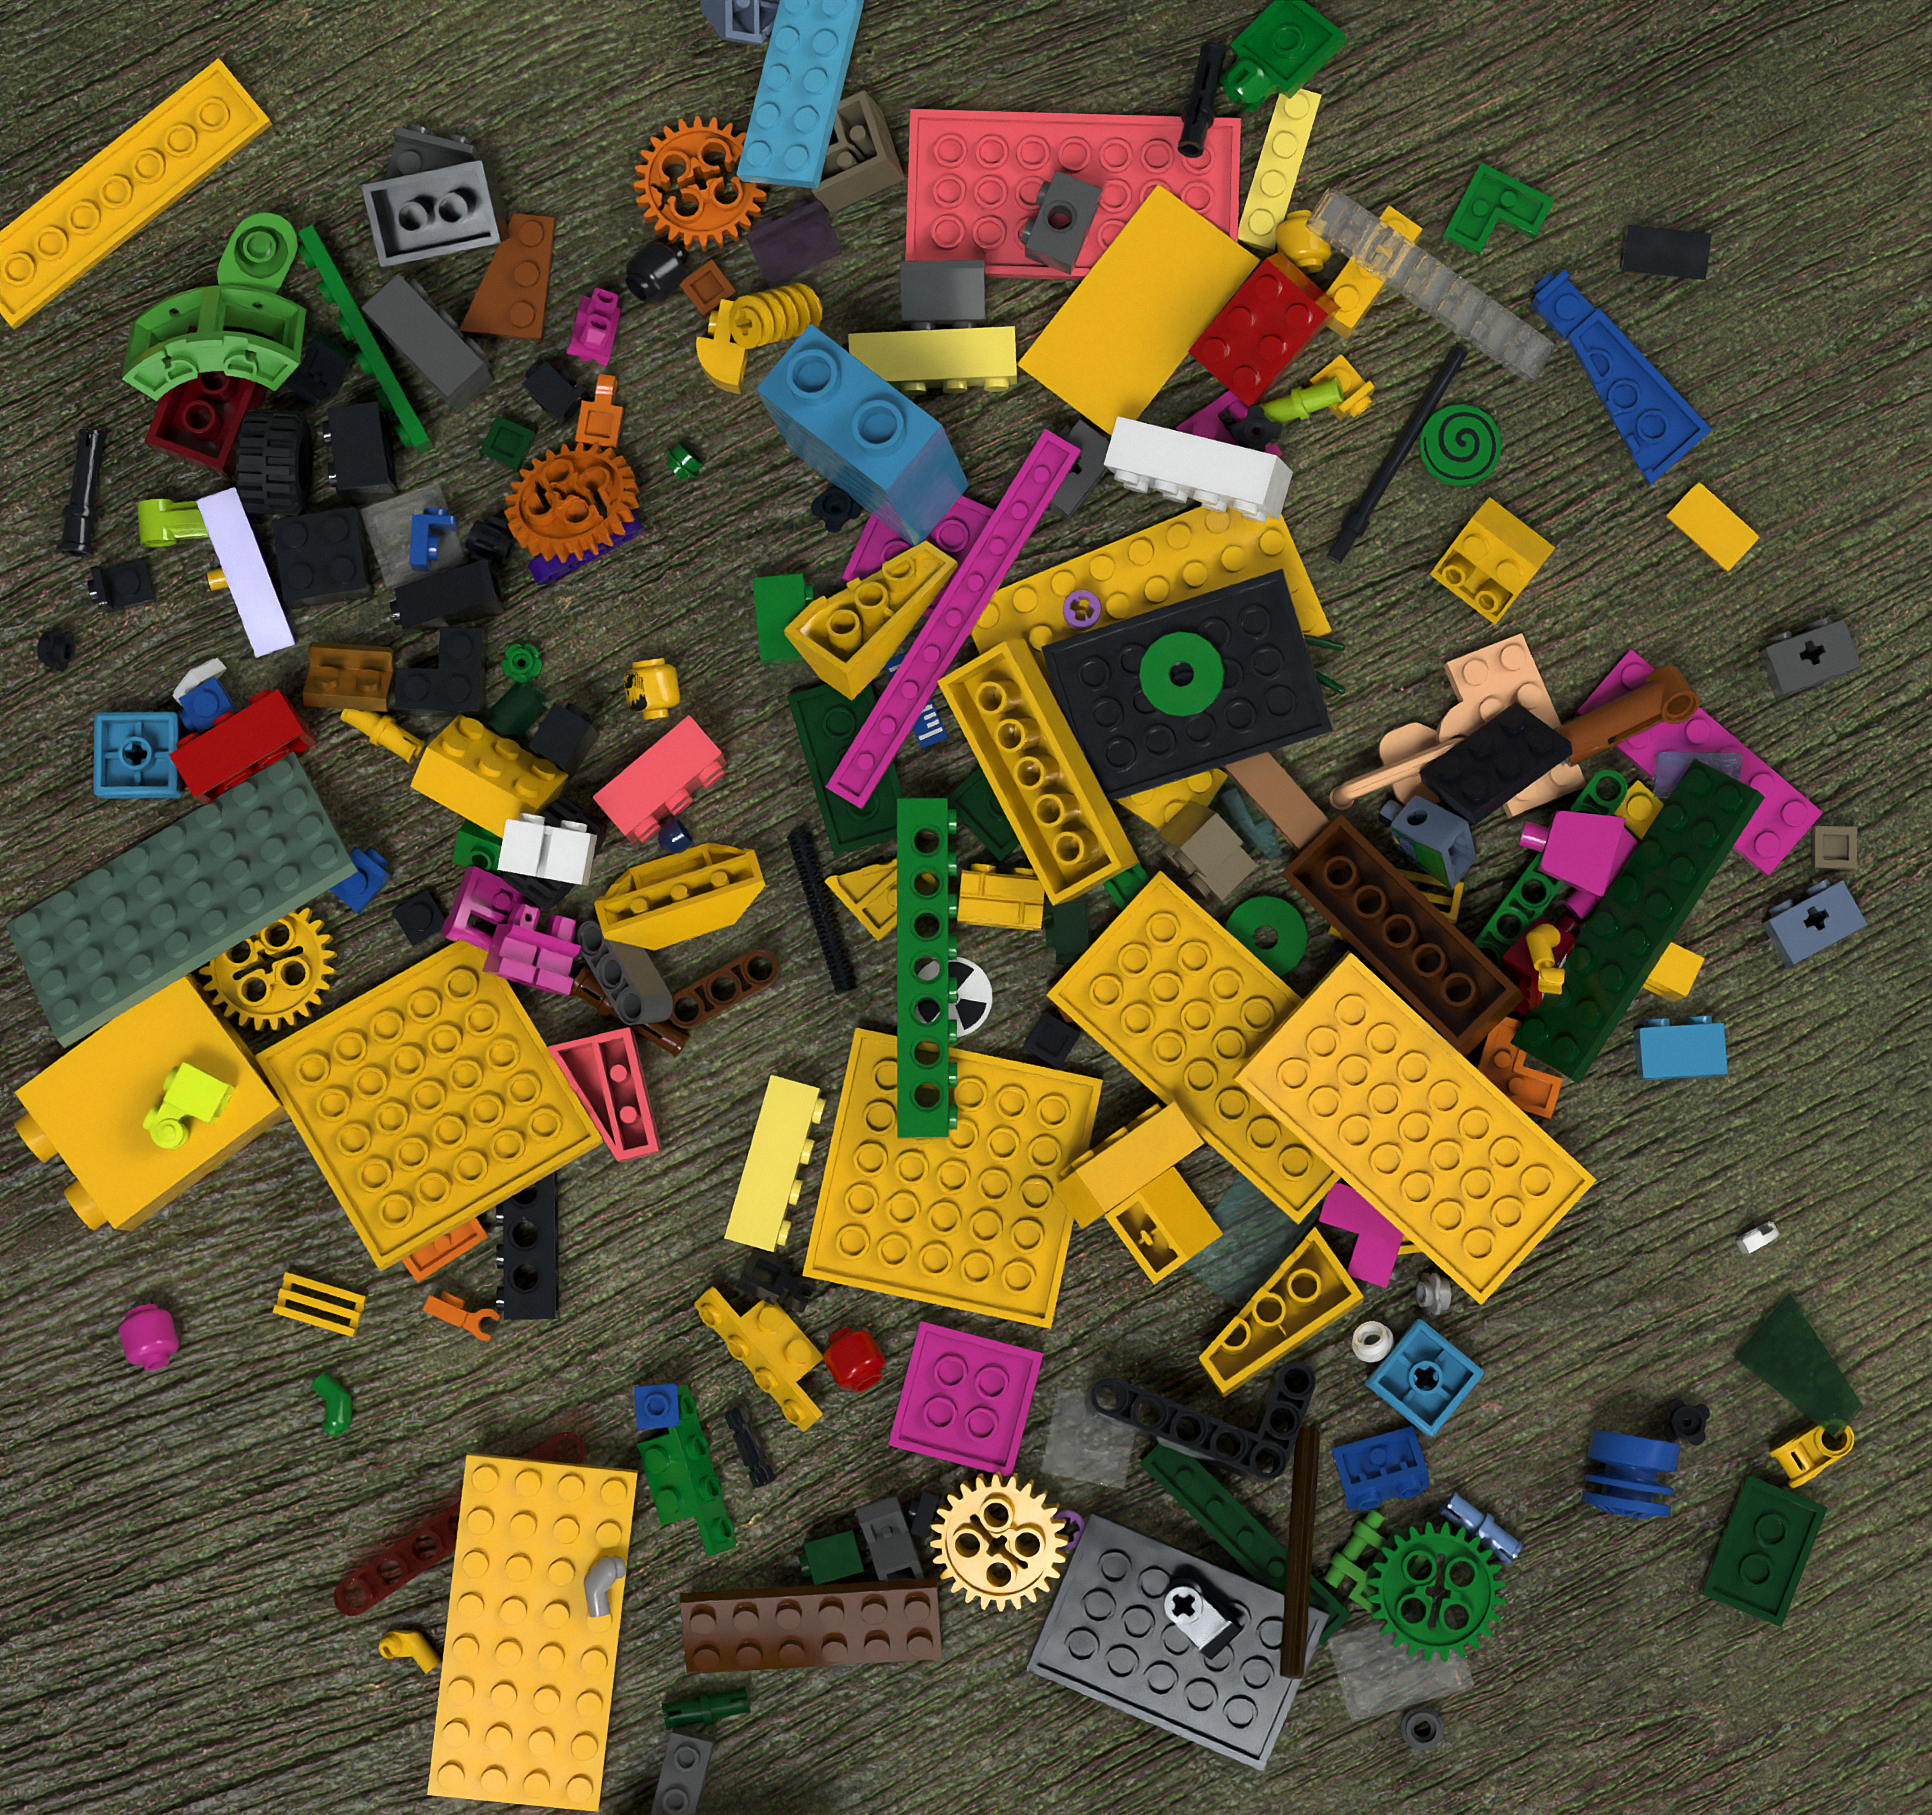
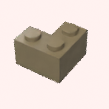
M865 90L841 100L834 122V129L839 142L828 147L818 189L811 188L814 196L830 213L905 179L881 108Z
M1192 800L1156 834L1158 839L1165 845L1160 850L1161 853L1176 868L1181 867L1189 875L1191 874L1187 879L1188 882L1204 898L1210 894L1222 901L1258 866L1240 847L1244 842L1217 812Z

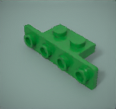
M685 1384L677 1387L680 1424L676 1427H668L669 1434L639 1443L637 1447L661 1526L695 1516L707 1556H712L736 1547L734 1528L728 1518L721 1495V1485L715 1476L709 1456V1446L700 1427L696 1413V1403L690 1394L688 1385Z

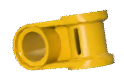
M1825 1417L1801 1432H1797L1773 1446L1768 1453L1771 1458L1776 1457L1789 1476L1788 1484L1793 1489L1811 1480L1822 1472L1824 1468L1851 1451L1854 1444V1434L1847 1423L1835 1418ZM1837 1426L1841 1431L1842 1440L1836 1448L1827 1449L1822 1443V1434L1826 1428ZM1791 1453L1794 1455V1457L1796 1458V1460H1797L1798 1463L1800 1464V1468H1799V1466L1797 1465V1463H1796V1461L1794 1460V1458L1792 1457Z

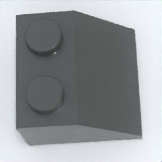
M984 260L900 261L903 330L985 328Z

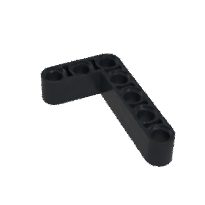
M1299 1361L1290 1362L1275 1371L1270 1380L1252 1433L1111 1377L1103 1378L1089 1387L1085 1394L1084 1403L1089 1414L1098 1420L1253 1482L1264 1483L1283 1474L1287 1467L1315 1389L1316 1377L1309 1365ZM1287 1372H1294L1301 1378L1302 1389L1300 1393H1292L1286 1388L1284 1378ZM1099 1388H1108L1113 1391L1116 1397L1114 1409H1104L1098 1404L1096 1396ZM1139 1404H1148L1153 1408L1156 1415L1153 1425H1144L1138 1420L1136 1410ZM1273 1411L1281 1412L1287 1418L1288 1428L1285 1433H1278L1271 1427L1270 1416ZM1179 1420H1188L1194 1426L1195 1436L1192 1441H1184L1177 1435L1176 1424ZM1219 1435H1225L1233 1441L1234 1453L1231 1457H1224L1217 1451L1216 1439ZM1258 1451H1265L1273 1458L1274 1465L1270 1473H1264L1256 1466L1255 1458Z

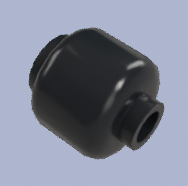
M661 242L648 243L626 265L627 277L625 281L627 287L636 298L644 303L649 301L653 303L665 302L680 288V284L687 277V271L684 266L686 263L684 254L673 244L667 246Z

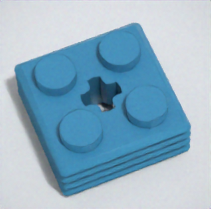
M176 712L96 713L94 715L93 793L101 799L180 798L182 796V776L169 756L170 753L177 750L175 745L183 738V721L179 714ZM141 745V748L147 752V757L141 760L140 765H137L136 762L129 759L130 753H136L137 746Z
M1416 1319L1397 1341L1389 1355L1379 1363L1366 1379L1365 1384L1424 1434L1432 1437L1482 1378L1484 1371L1421 1319ZM1428 1367H1431L1433 1372L1430 1377L1434 1381L1433 1386L1423 1385L1418 1388L1415 1385L1418 1378L1414 1372L1417 1368L1426 1370Z

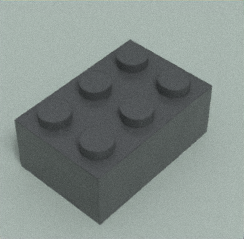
M397 274L361 308L373 327L458 415L494 382L488 371L492 364L486 358L487 355L471 338L464 343L461 339L464 335L458 329L459 326L442 308L437 312L433 310L436 306L429 299V294L415 279L412 278L407 283Z

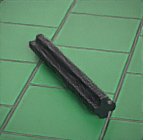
M802 829L787 836V839L791 846L793 859L796 861L795 864L797 871H799L798 874L800 881H802L804 894L807 896V904L810 906L809 910L811 911V916H813V923L816 926L815 929L819 936L818 939L822 946L825 961H827L826 964L830 971L829 974L833 981L836 995H841L856 989L857 986H853L856 981H851L854 979V976H850L853 972L848 971L851 966H847L850 962L845 961L848 956H843L847 952L842 951L845 946H840L843 944V941H839L842 936H837L840 934V931H836L839 927H834L837 922L832 921L836 917H831L834 912L829 911L832 909V907H828L831 902H826L829 897H825L828 892H823L826 887H822L825 882H820L823 877H819L822 872H817L820 867H816V865L819 863L814 862L817 857H812L816 853L811 852L814 847H809L812 842H808L811 837H806L809 832H805L806 829Z

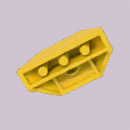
M705 843L687 849L682 853L672 854L629 868L610 886L604 896H600L594 901V906L604 939L655 951L735 924L766 885L754 849L744 848L741 850L728 845Z

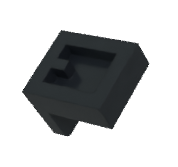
M145 559L106 569L100 566L91 567L93 579L87 581L93 604L99 603L100 608L108 614L157 602L148 563Z

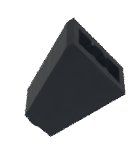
M487 559L394 588L396 600L390 601L395 626L402 625L403 630L408 635L506 614L497 573Z

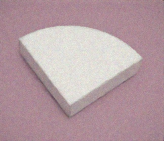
M213 658L189 670L173 691L174 694L172 696L182 706L178 698L213 677L218 679L227 668L218 658Z
M1769 1220L1737 1237L1735 1241L1742 1254H1746L1780 1236V1233L1774 1222Z

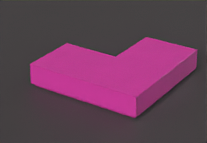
M1336 1182L1327 1192L1318 1221L1357 1233L1358 1237L1347 1273L1351 1277L1387 1288L1404 1234L1353 1187Z

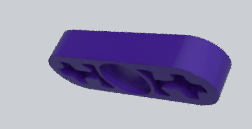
M631 510L635 519L634 522L621 523L626 533L624 535L613 533L610 537L614 545L611 547L603 542L598 544L599 554L596 556L588 549L584 551L582 561H578L574 553L569 554L565 563H561L557 553L549 562L545 561L543 555L534 559L528 564V568L537 585L552 582L640 535L644 531V527L636 512Z

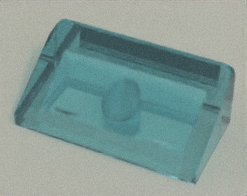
M1656 753L1653 756V798H1669L1694 758L1740 781L1742 753Z

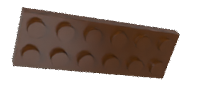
M937 1578L680 1593L687 1674L942 1659Z

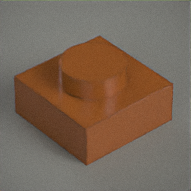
M712 259L686 277L680 284L681 290L703 319L710 316L712 310L717 311L719 309L721 299L732 300L737 296L735 289Z

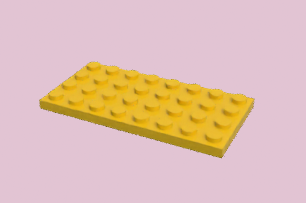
M1200 506L997 590L970 635L979 656L1004 641L1024 639L1059 706L1041 649L1042 646L1280 569L1284 570L1303 634L1321 638L1331 634L1332 630L1282 514L1279 520L1267 517L1265 523H1259L1241 517L1242 512L1227 507L1226 513H1219ZM1079 590L1093 593L1098 598L1101 606L1100 617L1096 625L1083 631L1070 627L1063 616L1065 600L1070 594ZM1079 600V605L1075 602L1071 605L1070 609L1075 611L1076 620L1084 621L1085 615L1088 618L1092 617L1094 612L1088 609V601Z
M1159 871L1048 992L1046 997L1166 1106L1175 1101L1197 1134L1298 1225L1341 1176L1232 1076L1303 999L1162 871Z
M1350 951L1344 954L1232 1076L1480 1305L1488 1299L1597 1181Z
M467 1452L427 1795L599 1811L626 1572L622 1578L616 1579L607 1590L610 1614L600 1617H589L584 1578L596 1561L605 1556L612 1557L616 1555L621 1557L627 1568L638 1470Z

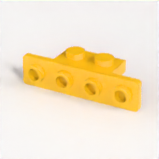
M710 1287L694 1303V1306L699 1311L700 1318L726 1342L730 1354L737 1360L742 1361L751 1371L757 1385L764 1392L769 1393L781 1406L785 1418L805 1432L823 1414L796 1382L821 1362L823 1355L777 1302L772 1305L761 1300L740 1318L716 1288Z

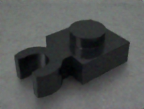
M754 1248L736 1287L772 1305L775 1304L777 1297L785 1300L789 1308L803 1313L809 1299L801 1296L799 1293L811 1297L817 1284L807 1277H793L789 1275L792 1265Z

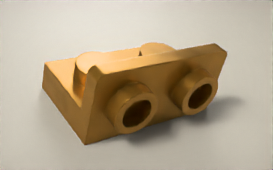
M323 642L310 643L308 649L310 667L303 690L304 706L387 712L395 681L392 648Z

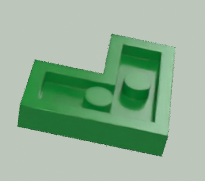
M1481 162L1442 239L1478 257L1497 221L1535 239L1555 199Z

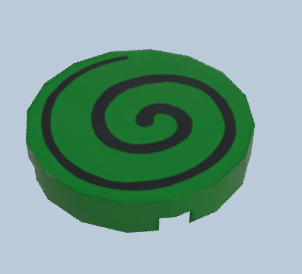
M1465 404L1447 406L1434 413L1424 425L1419 439L1420 462L1426 472L1441 485L1449 487H1473L1487 479L1498 465L1502 451L1501 434L1493 419L1481 409Z

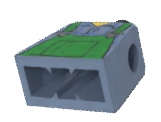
M1420 796L1412 797L1405 807L1390 800L1381 809L1378 820L1391 828L1397 851L1451 890L1477 860L1469 824L1463 818Z

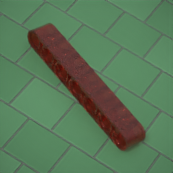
M564 1431L554 1435L522 1458L583 1464L589 1454V1445L580 1433ZM564 1438L572 1439L578 1445L579 1454L573 1462L562 1461L558 1456L557 1447ZM461 1500L342 1580L334 1591L336 1608L347 1616L360 1615L372 1609L455 1552L457 1532L452 1527V1517L457 1511H460ZM422 1535L430 1536L436 1542L437 1551L431 1559L423 1558L417 1552L416 1543ZM386 1560H394L400 1565L401 1576L396 1583L386 1581L381 1574L382 1564ZM350 1584L360 1585L365 1591L366 1599L361 1607L350 1605L346 1599V1590Z

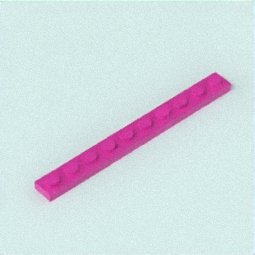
M1047 429L1043 431L826 785L828 790L863 810L939 686L937 681L947 673L1080 456V449Z

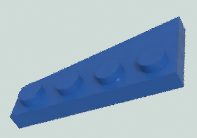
M1600 308L1568 335L1567 341L1649 488L1706 437L1712 429Z

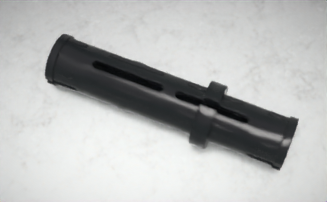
M1208 42L1201 46L1189 103L1184 106L1181 119L1184 124L1177 149L1180 154L1189 158H1197L1203 155L1207 130L1214 122L1215 113L1212 109L1223 61L1226 57V49L1218 43Z

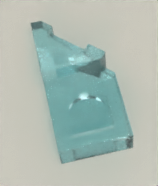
M1235 787L1222 793L1219 801L1243 837L1271 860L1282 855L1281 848L1272 832L1274 829L1271 821L1267 819L1254 826L1237 788Z

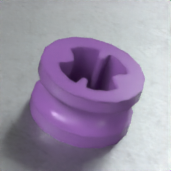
M1079 590L1073 592L1064 602L1063 616L1065 621L1075 630L1083 631L1092 628L1100 617V602L1089 591ZM1079 600H1086L1089 602L1088 609L1094 613L1091 618L1085 615L1084 621L1076 620L1075 611L1070 609L1071 605L1074 602L1079 605Z
M1061 1510L1053 1515V1519L1069 1517L1070 1523L1074 1520L1078 1523L1079 1530L1073 1532V1540L1059 1548L1073 1549L1080 1541L1085 1529V1522L1077 1512Z

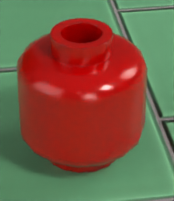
M846 1327L829 1337L830 1345L823 1354V1361L839 1388L844 1390L852 1389L854 1393H860L871 1388L882 1379L883 1374L881 1371L885 1367L886 1360L870 1332L863 1329L852 1331L850 1327Z

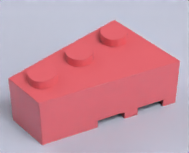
M627 1027L547 1047L617 1161L622 1163L663 1153L633 1029Z

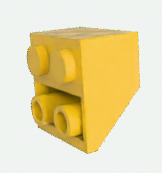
M1489 497L1470 519L1431 571L1430 575L1496 625L1548 559L1555 547Z
M1174 1166L1104 1215L1154 1285L1223 1235L1222 1231Z

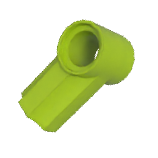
M150 499L137 503L140 545L143 547H166L177 544V540L210 537L196 501L175 503L169 499Z

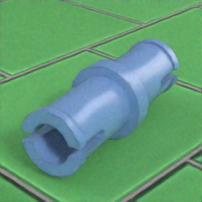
M1453 1492L1449 1496L1451 1500H1445L1439 1510V1514L1446 1517L1457 1527L1462 1526L1466 1528L1467 1540L1475 1535L1481 1538L1480 1544L1483 1547L1491 1548L1494 1551L1493 1554L1502 1560L1505 1565L1512 1562L1510 1557L1515 1558L1518 1555L1523 1543L1495 1524V1518L1488 1512L1482 1514L1460 1497L1457 1492Z

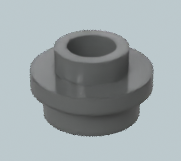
M1415 1707L1404 1715L1400 1729L1404 1741L1410 1747L1417 1750H1429L1435 1747L1442 1739L1444 1725L1441 1717L1434 1710L1428 1707ZM1420 1720H1425L1429 1723V1731L1424 1736H1418L1414 1732V1725Z

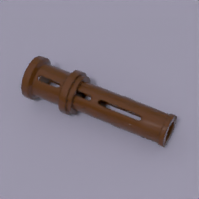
M586 963L572 983L570 995L568 996L571 998L578 996L597 1009V1014L601 1017L611 1015L622 1022L588 963ZM667 1021L627 1025L641 1036L672 1054L675 1058L680 1054L691 1036Z

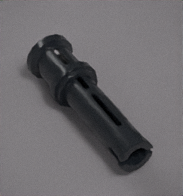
M79 429L69 505H65L64 509H62L61 517L65 519L62 542L57 544L56 551L68 556L91 558L94 556V549L91 547L93 527L99 521L98 510L94 509L105 433L91 429V434H89L88 429Z

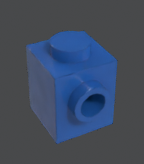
M215 677L178 698L184 708L179 713V716L191 734L198 731L202 735L214 727L212 722L226 712L234 711L235 714L240 712L225 686Z

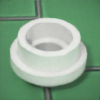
M1369 1321L1361 1324L1355 1330L1352 1349L1360 1360L1376 1362L1389 1355L1394 1348L1395 1341L1389 1328L1379 1322Z

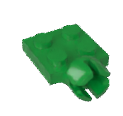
M1274 0L1229 45L1232 54L1237 59L1221 75L1219 81L1224 85L1223 90L1235 104H1239L1241 101L1245 102L1240 108L1249 113L1256 111L1273 94L1280 93L1291 99L1348 42L1346 35L1303 0Z

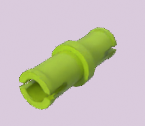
M1335 376L1330 380L1302 389L1301 386L1291 389V394L1264 404H1258V406L1263 408L1264 415L1271 422L1282 424L1298 417L1301 420L1311 417L1312 412L1344 402L1345 396L1342 386Z

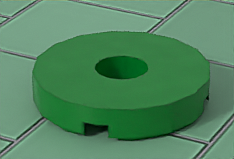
M1175 632L1162 636L1150 645L1141 660L1139 678L1143 693L1154 707L1166 714L1186 717L1201 713L1214 703L1223 689L1225 669L1221 655L1211 642L1198 634ZM1179 662H1187L1194 671L1191 683L1183 687L1177 686L1171 679V670Z
M1260 896L1248 899L1235 908L1226 922L1225 929L1278 977H1282L1293 970L1305 954L1308 939L1305 921L1294 906L1281 898ZM1262 926L1272 928L1277 934L1276 945L1268 950L1260 949L1254 943V932Z

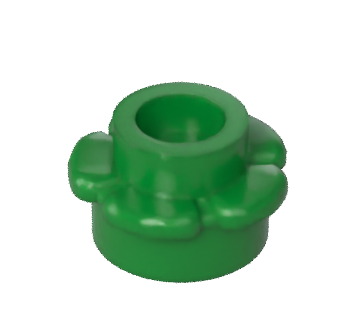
M679 442L673 449H666V453L669 455L666 465L676 476L682 480L687 476L691 478L698 477L697 471L704 463L693 450L682 442Z
M515 643L505 650V659L501 661L503 673L507 677H512L515 683L525 684L530 682L542 670L543 664L539 659L540 653L538 649L528 643L524 645ZM520 659H524L526 661V664L523 667H520L518 665V661Z

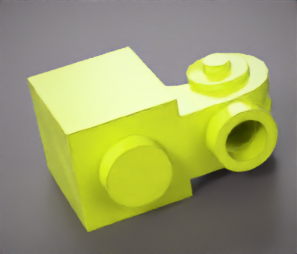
M183 1062L180 1069L174 1067L167 1076L163 1085V1090L167 1091L163 1099L164 1102L161 1107L154 1105L150 1109L143 1122V1128L150 1131L153 1142L159 1147L170 1150L179 1149L186 1144L189 1138V1130L183 1121L190 1116H194L208 1124L217 1125L236 1087L192 1064Z

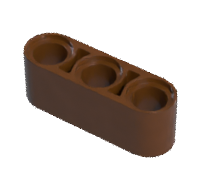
M756 949L746 953L673 995V1009L669 1019L682 1030L692 1031L702 1027L775 985L781 972L778 960L771 952L765 949ZM760 958L769 960L773 966L771 975L762 981L753 979L749 973L751 964ZM722 979L733 981L736 987L734 996L727 1001H719L713 995L715 983ZM687 999L696 1001L699 1007L697 1017L689 1022L680 1021L676 1014L678 1005Z

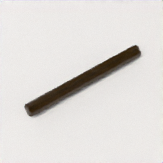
M1308 1427L1300 1428L1294 1451L1280 1675L1287 1679H1301L1305 1673L1320 1443L1319 1430Z

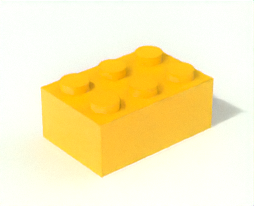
M459 714L426 747L410 787L503 839L506 819L519 821L520 813L539 816L550 803L559 798L568 774L559 770L550 761L540 759L525 751L515 741L502 738L484 728L483 724L479 721Z
M1175 1101L1163 1110L1157 1103L1127 1126L1113 1133L1101 1144L1089 1150L1059 1172L1064 1180L1053 1187V1189L1083 1230L1196 1150L1204 1142Z

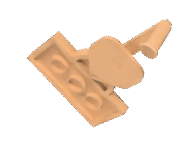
M1520 633L1445 663L1443 667L1459 704L1446 712L1437 726V731L1420 723H1410L1387 733L1381 739L1378 747V754L1383 767L1350 779L1342 785L1335 787L1329 797L1332 806L1338 810H1346L1352 806L1354 799L1388 785L1392 786L1397 800L1404 807L1414 796H1420L1434 804L1441 802L1434 792L1422 784L1419 772L1515 702L1552 729L1561 726L1523 634ZM1565 762L1564 766L1559 763L1549 771V774L1546 773L1503 804L1508 819L1582 790L1587 783L1578 764L1569 767Z

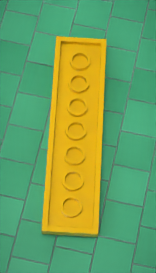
M219 58L0 231V314L14 330L273 125Z

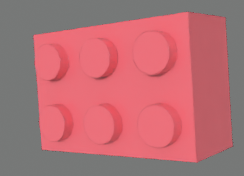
M688 715L592 798L632 845L637 840H640L643 844L661 829L658 822L670 812L677 816L693 802L690 795L703 785L708 789L718 782L725 774L722 768L727 762L722 752L691 716Z

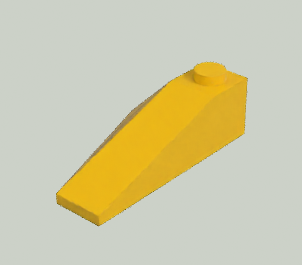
M924 541L883 563L882 570L863 580L857 577L846 583L847 588L826 599L825 596L814 600L784 629V634L821 680L852 701L880 673L958 567V562L928 541Z

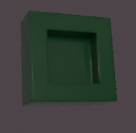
M497 415L479 453L483 457L519 472L536 434L534 431Z

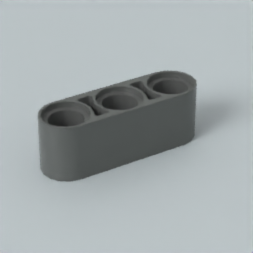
M599 920L585 921L581 924L577 934V944L581 946L580 952L622 1022L627 1025H638L666 1021L672 1013L673 999L645 949L604 939Z

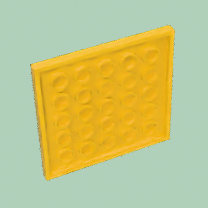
M462 940L454 942L255 1055L257 1062L380 1272L603 1144L601 1135L549 1052L508 981L504 978L482 972L488 952Z
M855 1028L802 1276L1051 1329L1074 1217L1053 1187L1064 1180L1059 1172L1089 1150L1103 1080L949 1047V1062H957V1087H949V1104H957V1130H949V1139H898L897 1036ZM927 1042L921 1043L915 1051V1058L923 1065L935 1063L940 1055L937 1045ZM931 1084L920 1086L915 1093L916 1102L925 1108L933 1107L940 1098L939 1090Z

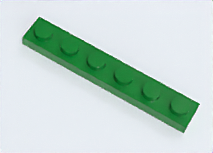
M311 224L298 231L304 244L297 249L308 269L317 267L323 280L316 284L327 304L331 305L336 302L342 316L337 318L336 321L347 341L355 338L362 351L355 356L366 376L375 374L381 387L375 390V393L386 412L394 409L401 423L394 427L404 446L408 448L413 445L419 455L435 448L314 226Z

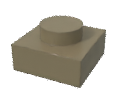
M1812 827V869H1857V827Z

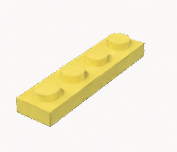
M1300 89L1289 99L1279 93L1238 227L1239 244L1274 254L1277 245L1275 229L1284 222L1319 107L1321 94Z

